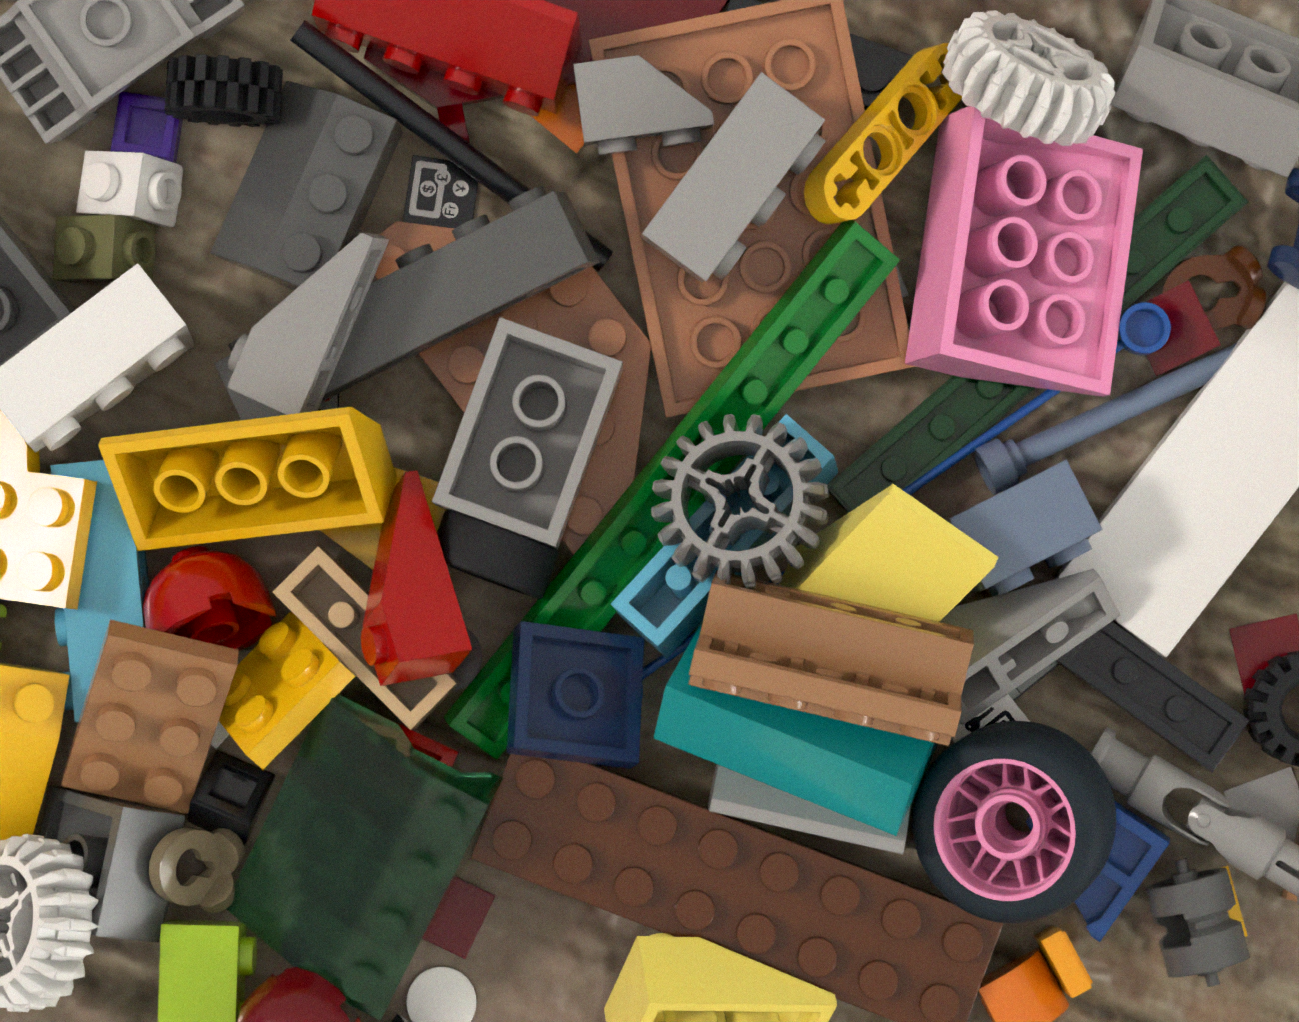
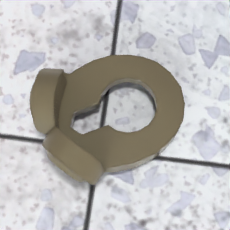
M193 827L176 829L165 835L152 852L149 861L151 885L161 898L183 906L198 905L200 909L209 913L222 912L234 902L237 896V886L231 873L245 857L244 844L240 837L230 829L217 828L212 832ZM192 849L195 859L203 861L207 868L199 875H192L186 883L180 885L176 877V866L181 855L186 850Z

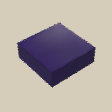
M121 92L119 93L110 152L145 153L176 163L183 119H176L172 117L173 115L165 114V98Z

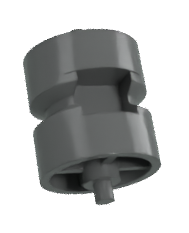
M1187 858L1174 861L1177 873L1172 874V878L1145 887L1153 922L1164 926L1166 929V934L1159 940V945L1168 977L1175 978L1198 974V976H1205L1207 987L1220 984L1217 972L1250 958L1241 922L1229 917L1228 912L1236 904L1228 871L1227 868L1197 871V869L1189 868Z

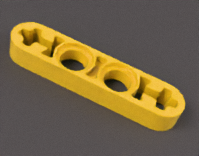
M949 43L924 48L914 54L809 174L804 187L805 204L810 214L818 222L826 225L854 220L861 216L962 99V95L952 91L949 87V81L941 73L945 66L943 62L948 52L947 46ZM939 76L941 85L930 88L926 86V84L933 83ZM902 96L907 98L914 108L915 121L911 129L907 128L899 117L898 106ZM867 136L872 137L880 149L881 159L877 169H873L864 157L863 146ZM849 178L853 180V182L845 183L838 191L835 182ZM835 195H836L837 202L839 203L838 205L836 204V202H835V200H834V198H833Z

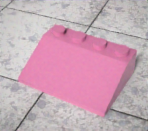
M971 106L947 115L939 125L905 364L961 378L1102 397L1110 395L1143 149L1095 135L1089 137L1086 143H1073L1071 146H1061L1055 141L1052 144H1044L1038 138L1031 136L1023 138L1017 131L1010 128L1002 129L1001 124L991 118H982L981 112Z

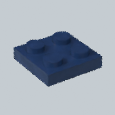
M525 621L519 622L513 628L507 754L629 769L639 764L644 638Z

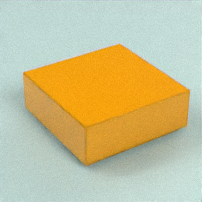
M1052 925L1034 935L1061 988L1067 995L1074 998L1092 988L1091 984L1093 982L1064 930Z

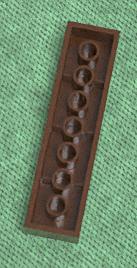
M510 754L470 858L657 931L671 934L674 937L703 938L835 994L837 1000L895 1022H967L1004 924L979 918L957 907L947 898L735 817L711 812L706 806L596 764Z

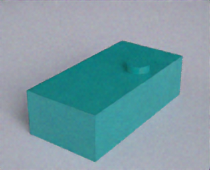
M702 620L665 686L654 739L897 836L938 743L688 685L691 676L689 671L694 649L701 632Z

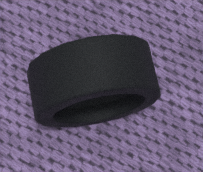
M451 510L444 512L437 531L448 567L533 598H543L559 555L556 549L513 531Z

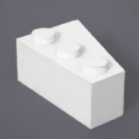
M137 263L0 366V410L35 453L45 446L50 451H53L67 443L81 430L80 422L100 409L106 411L117 405L133 391L134 386L153 373L170 365L179 356L194 347L195 343L185 322Z

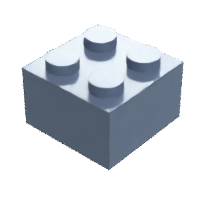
M1067 459L946 520L998 556L995 567L971 590L973 593L988 588L992 597L1001 596L1034 579L1029 567L1044 559L1050 569L1090 551L1093 548L1087 537L1103 530Z

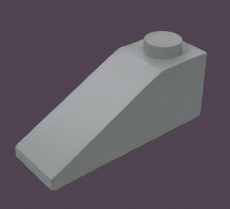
M361 232L251 328L249 335L243 334L236 342L229 358L228 369L233 371L227 388L286 415L318 411L390 239L379 234Z
M1094 569L1007 592L1001 596L997 595L957 606L940 621L941 623L974 631V646L961 695L962 712L959 720L961 725L967 723L1120 616L1104 582Z

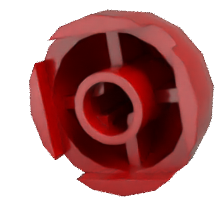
M202 546L190 547L176 553L172 557L171 562L161 569L150 583L143 603L146 628L239 651L260 640L263 633L272 626L269 615L276 617L268 588L260 573L251 564L238 555L217 550L208 551L206 547Z

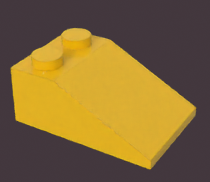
M0 663V840H7L12 836L22 837L23 834L33 835L60 738L70 676L68 674L49 669Z

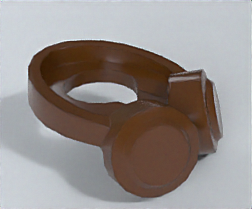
M1239 245L1234 246L1224 255H1202L1182 262L1168 275L1162 288V293L1195 276H1205L1215 284L1233 282L1239 288L1236 296L1218 299L1216 305L1211 310L1205 312L1214 331L1233 324L1250 329L1262 316L1266 307V291L1258 286L1263 277L1259 261L1249 250Z

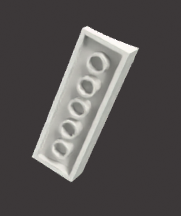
M1284 281L1266 304L1265 310L1256 324L1245 331L1221 367L1199 390L1100 517L1098 522L1103 530L1087 537L1093 549L1064 563L1054 576L1058 579L1094 569L1100 575L1120 613V616L1112 622L1161 657L1169 655L1299 487V289Z

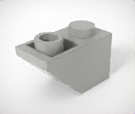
M639 55L573 64L584 146L597 144L599 155L636 151V139L662 135L663 147L701 142L700 130L710 129L714 125L713 113L709 108Z

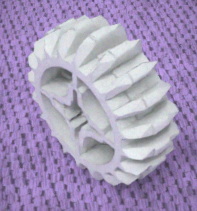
M996 10L987 11L986 13L973 12L970 18H964L959 31L955 30L947 46L948 52L943 62L945 66L942 73L949 81V87L952 91L962 95V101L965 105L978 109L981 112L982 118H991L1001 124L1002 129L1010 128L1019 132L1023 138L1035 137L1044 144H1052L1055 141L1061 146H1071L1073 143H1086L1088 138L1095 134L1098 126L1103 125L1112 108L1110 103L1115 95L1113 90L1115 81L1108 74V69L1104 63L1094 60L1093 53L1075 44L1074 38H1066L1057 33L1055 27H1044L1038 24L1035 19L1028 21L1021 19L1015 13L1003 15Z
M23 834L22 837L12 836L7 840H0V1008H7V1011L29 1012V1009L42 1010L45 1007H56L60 997L72 994L74 988L73 979L85 977L83 959L86 955L94 953L89 943L91 931L99 926L92 922V910L99 900L89 895L93 876L83 872V857L72 854L70 844L60 843L56 839H48L41 835Z

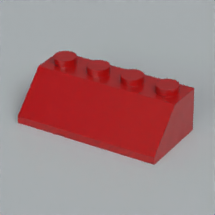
M314 0L312 17L318 30L324 32L327 37L346 51L358 53L361 46L384 53L382 60L394 68L418 74L420 68L424 67L443 74L444 78L442 81L456 90L472 95H478L481 88L503 95V104L509 108L531 116H538L541 109L554 114L557 113L573 70V64L576 62L582 45L578 12L544 0Z

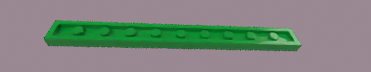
M854 220L841 222L547 587L543 598L535 602L521 621L601 632L616 613L611 603L663 548L658 538V533L672 522L663 523L655 521L651 509L657 504L671 500L657 496L652 490L653 482L657 480H674L675 477L669 475L663 469L661 461L665 456L674 457L680 461L684 460L686 456L677 445L679 437L685 436L697 446L704 441L698 425L704 421L711 425L715 435L725 433L723 419L727 414L734 415L739 431H746L747 421L751 415H759L762 419L764 430L899 263L900 259ZM743 455L722 459L708 469L714 473L727 475ZM692 489L689 499V518L706 501L703 494ZM513 631L443 717L451 728L496 760L507 748Z

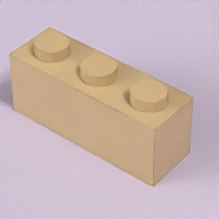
M318 546L272 592L410 730L416 729L461 684L450 673L380 686L375 666H370L366 662L361 647V631L363 629L369 591L325 548Z

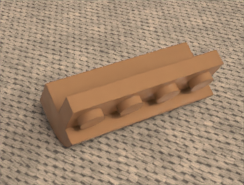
M716 570L710 587L701 632L694 649L688 685L949 746L951 737L956 736L962 712L961 695L974 646L973 630L757 580L756 588L751 590L745 588L742 576L732 574L731 584H726L727 579L721 580L717 577L718 570Z

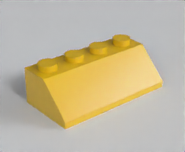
M353 407L101 438L98 444L137 551L383 523L397 480L381 425Z

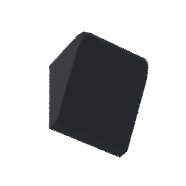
M217 750L191 800L188 821L209 832L217 828L230 829L240 837L245 845L273 784L275 774Z

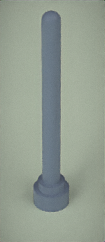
M1237 343L1018 443H1015L1012 439L1001 442L996 438L976 448L973 452L974 459L986 486L993 495L1005 491L1019 483L1018 477L1027 473L1026 466L1204 386L1221 367Z

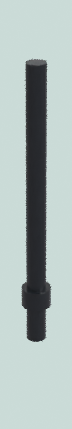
M304 20L290 39L292 43L388 115L397 119L400 124L507 204L513 198L531 190L306 20ZM585 230L600 263L592 267L600 271L611 257L613 251Z

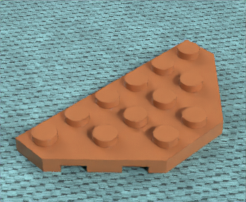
M396 221L379 234L390 240L375 273L377 280L399 269L395 260L401 255L425 244H430L433 251H436L455 241L452 230L455 228ZM593 267L419 353L464 413L499 317L623 361L624 370L562 537V541L573 555L635 479L651 357L650 341Z

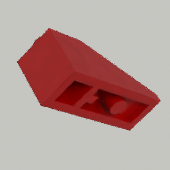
M418 470L405 472L393 490L381 527L363 629L361 631V647L364 658L370 666H375L380 686L453 673L472 650Z

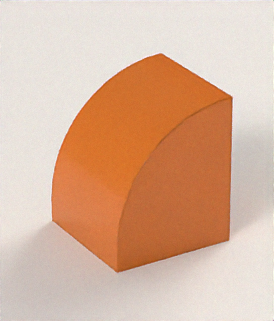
M1039 947L985 975L977 994L992 1022H1052L1069 1007V1003Z

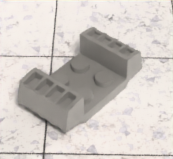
M18 0L7 12L0 16V79L45 144L62 141L98 117L99 114L96 109L200 37L208 40L243 15L245 4L242 0Z

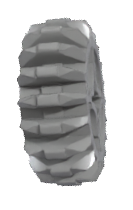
M727 414L723 419L725 433L718 435L714 434L711 425L707 421L701 422L698 428L704 440L703 442L695 446L689 438L681 436L677 440V445L686 456L684 460L680 461L674 457L665 456L661 461L663 469L669 475L675 477L674 480L661 479L653 482L652 490L661 498L671 500L657 504L651 509L655 521L663 523L672 522L658 533V538L663 546L681 543L672 555V559L678 567L688 565L698 557L692 575L699 582H704L708 579L714 568L717 567V577L721 580L727 579L726 584H731L732 574L741 572L745 588L753 590L756 588L757 582L755 571L762 569L766 570L771 582L777 584L782 581V575L776 564L777 562L785 558L791 567L800 569L804 565V561L800 553L794 548L795 545L800 543L807 548L816 549L820 543L818 535L805 526L806 524L822 525L828 521L826 510L819 506L811 505V503L819 502L829 497L827 484L809 482L822 472L821 464L817 458L799 462L808 449L806 441L801 437L792 440L782 447L786 440L787 429L780 422L772 426L766 436H762L763 422L759 415H751L747 421L746 431H739L734 415ZM731 456H754L753 459L747 458L741 468L732 474L721 475L708 469L714 463ZM773 464L783 470L793 485V504L789 516L779 512L776 505L764 497L766 487L770 481L767 474ZM692 489L702 493L705 500L712 503L716 508L710 523L713 531L706 542L696 535L690 525L688 505ZM740 490H747L754 506L758 510L752 507L750 511L744 513L740 507V515H733L723 495L729 497L732 493L736 492L740 497ZM758 529L771 535L773 532L777 533L771 540L756 548L743 551L726 550L728 545L734 546L737 539L749 530Z

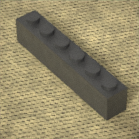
M544 186L533 188L508 202L512 209V212L491 223L487 215L474 218L452 230L455 241L436 251H433L430 244L417 247L395 260L399 268L398 270L379 280L374 276L322 402L600 263L567 193L552 191L547 194ZM238 339L234 340L228 345L231 352ZM230 355L214 363L241 420L286 415L227 388L233 371L228 369Z

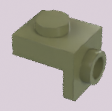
M119 215L56 217L53 280L68 283L113 282L138 263L153 282L154 260L156 257L155 225Z

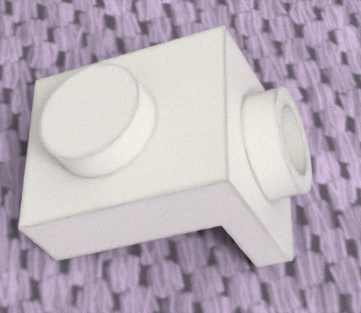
M85 150L76 213L85 216L119 215L162 227H173L176 223L178 204L181 198L183 167L145 153Z

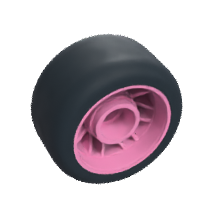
M1000 722L971 732L951 745L934 761L925 774L915 798L912 817L913 838L919 860L926 874L936 888L957 907L969 914L993 922H1032L1056 914L1068 907L1098 877L1109 858L1116 832L1115 801L1108 779L1099 763L1084 746L1071 736L1058 729L1036 722ZM1009 802H1015L1027 810L1033 821L1032 831H1019L1009 824L1006 817V806Z

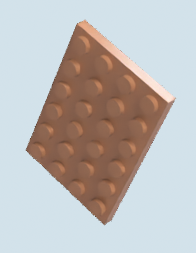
M780 0L588 40L592 61L639 55L713 113L714 125L710 129L700 130L701 142L663 147L662 135L636 139V151L612 154L666 418L687 414L841 224L840 222L826 225L818 222L810 214L805 204L804 187L809 174L865 111L843 0ZM762 72L825 119L816 134L826 141L803 172L797 175L789 169L776 187L785 192L786 196L766 223L759 228L750 221L737 240L747 248L726 277L720 280L714 274H711L706 282L701 283L640 236ZM867 136L863 146L864 157L867 163L873 169H876L871 139ZM849 178L835 182L838 191L845 183L853 182V180ZM880 194L869 208L857 219H854V221L893 253L882 194ZM835 195L833 198H834L836 204L838 205L839 203L837 202L836 195ZM896 266L795 391L915 367L905 364L909 329Z

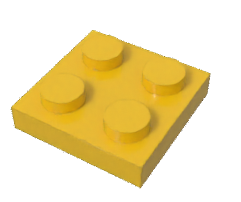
M290 611L280 622L273 624L263 633L258 645L237 665L219 722L246 756L263 770L342 691L355 675Z

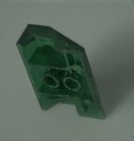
M338 694L335 698H331L330 703L314 718L234 885L233 902L227 910L293 967L319 974L342 992L347 998L344 1001L346 1004L381 1021L503 778L492 772L461 773L414 749L398 724Z

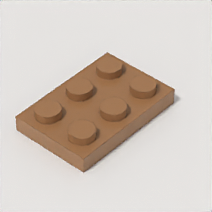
M110 619L65 763L61 786L187 814L237 668L239 650Z

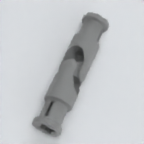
M1109 727L1105 729L1091 755L1104 771L1110 787L1127 797L1126 804L1193 843L1206 846L1212 843L1230 865L1255 880L1265 877L1297 896V904L1299 905V845L1286 838V830L1260 815L1229 809L1232 806L1231 803L1214 788L1157 755H1153L1150 758L1142 755L1115 739L1116 731ZM1188 788L1203 794L1201 800L1193 805L1186 826L1174 819L1167 809V794L1173 789Z

